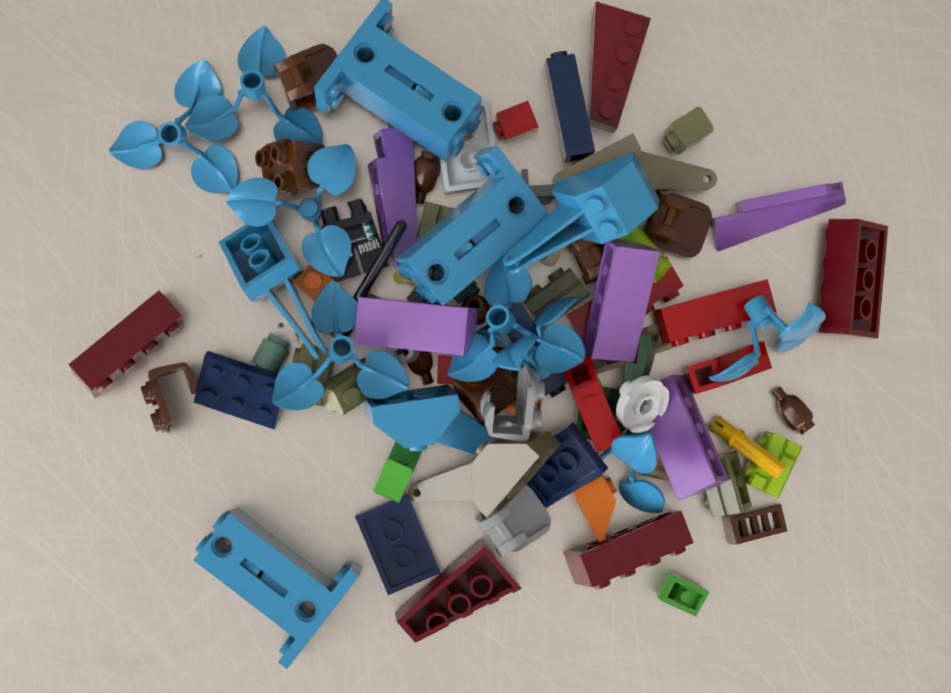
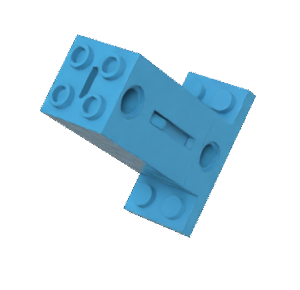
M380 0L314 86L317 109L327 115L331 108L336 109L339 106L344 94H346L447 162L451 155L456 157L465 144L462 140L467 133L472 135L481 122L479 117L483 111L480 108L482 97L391 37L394 31L392 28V21L394 19L392 16V3L388 0Z
M498 146L481 149L473 156L477 161L475 166L484 177H489L490 180L395 258L399 263L397 266L398 271L406 280L411 279L417 286L415 289L416 294L425 303L427 301L439 305L448 303L524 239L549 215ZM431 267V268H432V275H431V277L429 278V276H428V270H429V268Z
M236 508L232 512L227 510L213 525V528L216 529L215 533H209L195 548L198 555L193 561L290 634L279 650L282 656L278 661L279 664L288 669L359 577L363 567L355 561L349 567L344 564L332 580L241 509ZM223 537L229 538L232 547L224 544ZM304 602H312L316 609L307 608Z

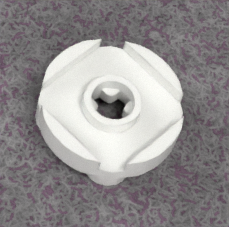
M650 375L641 376L633 382H625L619 390L621 396L617 403L615 419L634 433L650 429L655 425L652 421L659 414L662 417L667 409L669 402L668 389L663 386L661 381Z

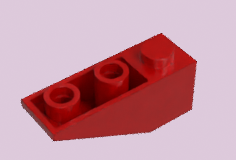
M764 341L759 342L761 355L757 358L758 364L741 377L732 381H711L708 376L721 373L741 358L753 353V344L682 366L692 394L721 387L771 369L772 365Z
M588 355L582 363L565 371L564 374L597 453L612 448L613 440L616 437L622 436L596 368Z

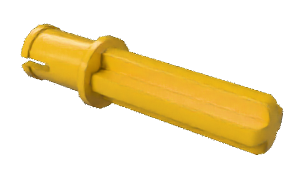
M721 416L715 418L718 425L714 422L711 423L709 430L726 441L729 448H735L774 478L783 474L786 465L746 436L743 429L735 428Z

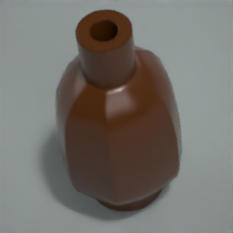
M422 151L421 156L414 161L416 203L424 204L426 194L434 189L440 172L438 156L426 151Z
M480 295L468 296L463 302L462 307L477 308L476 325L485 323L486 314L490 309L484 296Z
M403 349V354L408 355V350ZM420 351L418 358L411 363H407V365L414 374L420 376L422 384L425 386L434 382L430 373L433 367V358L431 352Z
M781 386L772 392V395L778 401V412L790 429L799 431L803 435L815 425L812 421V412L800 398L795 395H787Z

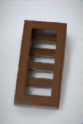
M781 504L722 517L728 544L737 545L787 532ZM767 513H772L775 528H771ZM758 515H760V518H761L762 527H763V530H762V531H760V527H759V523H758V519H757V516H758ZM747 518H749L752 533L748 532L746 523Z

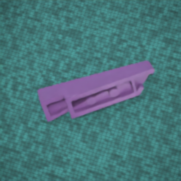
M385 128L379 130L373 136L378 158L368 164V171L382 245L397 221L404 220L407 224L405 232L392 252L394 267L397 268L399 263L395 258L417 240L413 140L398 129Z
M826 183L735 203L736 214L716 217L711 221L715 249L717 251L725 250L843 206L846 203L843 183Z

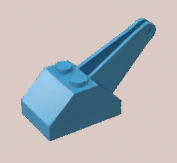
M635 152L554 183L552 192L559 206L516 247L502 258V262L507 266L509 274H516L534 262L579 239L604 244L631 233L659 207V198Z
M272 220L269 224L261 227L245 224L219 241L247 297L252 302H258L268 296L317 361L320 359V356L313 344L274 293L275 290L286 285L315 342L325 355L328 354L329 351L318 335L292 282L304 269L275 222Z
M449 385L406 390L386 399L377 400L370 398L365 401V411L373 425L405 449L410 448V451L426 450L427 445L440 443L475 454V451L485 441L490 442L494 438L489 436L484 425H481V423L460 410L458 394Z

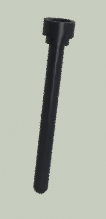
M404 220L396 222L355 292L353 298L357 303L358 297H366L405 232L407 224ZM353 330L348 332L339 331L340 334L350 337ZM334 331L330 332L329 334L335 338Z

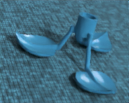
M266 26L255 31L245 41L239 51L237 62L240 71L243 73L240 77L242 89L238 91V97L234 106L231 108L228 99L221 95L205 96L194 106L188 121L185 123L186 129L199 138L213 141L223 140L233 135L239 127V121L233 113L238 111L243 97H247L250 100L264 98L276 117L280 119L273 129L276 141L291 139L292 141H305L317 144L322 142L321 126L310 110L301 108L292 112L290 107H288L285 114L282 115L269 97L268 92H266L263 76H275L274 64L286 59L283 47Z
M201 60L192 64L177 80L174 89L175 99L178 104L189 107L183 115L175 118L174 122L163 123L158 131L152 124L146 121H134L128 124L110 147V154L126 165L145 169L157 165L162 160L163 151L159 144L163 143L168 146L181 145L183 148L201 157L196 159L191 167L192 179L200 189L211 193H230L237 186L239 177L237 162L233 154L227 148L218 144L209 146L205 153L186 142L187 131L181 125L191 115L194 106L202 98L213 94L222 96L221 83L209 62Z
M343 144L324 147L311 156L308 162V175L314 183L320 184L314 198H305L299 205L276 200L278 188L275 183L266 178L258 177L245 180L230 192L226 203L241 221L250 226L261 227L269 224L276 216L275 205L299 211L303 219L313 222L316 232L305 236L302 241V252L307 262L316 270L334 277H342L344 275L352 249L350 237L344 229L335 225H328L321 230L318 220L322 217L321 210H323V207L319 201L321 200L324 188L332 195H340L346 192L354 181L356 159L350 145Z
M505 255L492 265L484 287L485 297L493 306L486 314V321L490 326L488 329L490 343L483 335L475 334L472 346L466 355L453 354L447 374L454 379L464 382H477L485 380L495 373L498 367L493 364L492 360L497 353L492 349L496 345V332L508 334L515 329L524 335L533 334L517 324L515 316L508 310L511 307V303H521L528 297L532 288L531 276L526 269L516 274H509L507 266L502 262V258ZM551 324L546 327L543 338L535 335L537 337L536 342L540 343L535 351L536 361L544 370L551 373H561L584 361V344L577 333L570 327L563 324Z
M335 280L327 284L318 294L311 313L312 322L317 331L324 334L334 331L335 338L332 340L329 348L330 356L326 358L325 362L314 374H312L310 367L304 363H290L280 370L275 380L272 403L282 409L299 411L316 405L324 393L323 385L316 379L333 361L338 364H344L351 359L362 369L357 376V385L360 391L369 398L377 400L386 399L409 388V381L404 368L391 354L380 350L371 351L367 354L365 364H363L358 359L357 354L353 353V341L339 333V331L348 332L356 326L358 303Z
M764 295L753 298L745 304L744 309L751 319L747 325L751 330L754 352L741 358L721 373L708 376V378L716 382L732 381L741 377L758 364L757 358L761 353L756 328L760 327L761 331H764L774 325L781 333L779 337L782 342L776 346L778 351L788 352L797 348L821 327L820 324L826 318L824 311L817 305L809 302L800 317L788 326L774 313Z
M581 297L562 298L545 307L534 319L535 324H537L538 337L543 338L544 327L556 321L576 301L582 300ZM490 326L482 327L475 334L483 335L489 342L490 333L488 329ZM496 333V340L503 344L505 348L493 358L492 362L495 366L519 371L522 363L528 364L534 370L539 371L540 380L552 374L541 368L536 361L535 351L537 346L533 345L537 341V337L534 334L526 335L514 344H510L501 335Z
M628 429L624 436L616 437L613 440L612 448L604 451L599 456L603 460L613 452L619 460L624 461L625 465L631 466L630 482L623 481L619 486L621 496L629 505L643 512L660 513L665 505L662 491L653 483L646 480H636L635 477L636 471L644 474L651 473L657 465V450L652 433H647L646 431L634 433Z

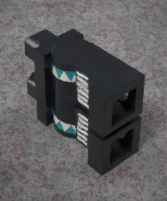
M361 198L347 202L351 215L350 218L341 220L337 206L321 210L324 224L321 226V230L328 225H335L344 229L351 240V255L345 273L342 277H334L336 282L362 275L354 248H357L364 274L368 272L382 248L372 213L368 212ZM388 261L383 268L390 267Z

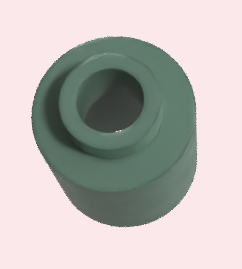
M270 333L267 339L263 338L251 362L255 364V367L277 374L289 352L287 348L290 343Z

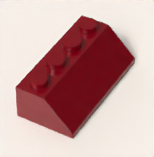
M829 219L825 234L827 244L826 255L823 259L824 277L820 290L822 297L821 309L824 311L826 318L820 324L819 333L878 338L888 226L861 219Z

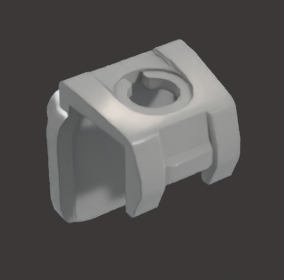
M528 364L520 367L515 415L494 416L495 406L494 403H490L491 394L489 391H485L480 401V409L489 436L525 442L529 440L531 430H535V427H541L542 412L541 409H537V402L544 399L545 386L544 382H540L538 370H534ZM499 425H507V426H510L511 428H501V427H498V426H499Z
M528 485L524 486L510 504L505 505L494 514L486 517L481 513L475 517L480 527L484 529L495 545V549L500 557H503L510 551L518 552L546 534L551 525L548 512Z

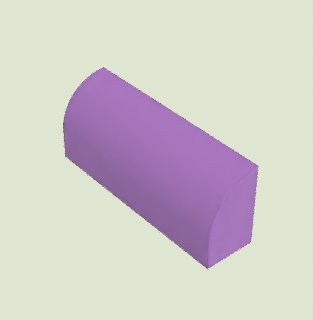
M614 239L605 243L583 340L585 352L592 359L635 361L660 255L659 250L626 240Z
M358 297L354 343L464 356L469 352L473 343L477 308Z
M670 375L661 380L663 386L669 391V402L663 416L661 417L658 414L652 421L655 425L649 431L652 433L656 448L677 499L682 500L710 490L729 481L685 375Z

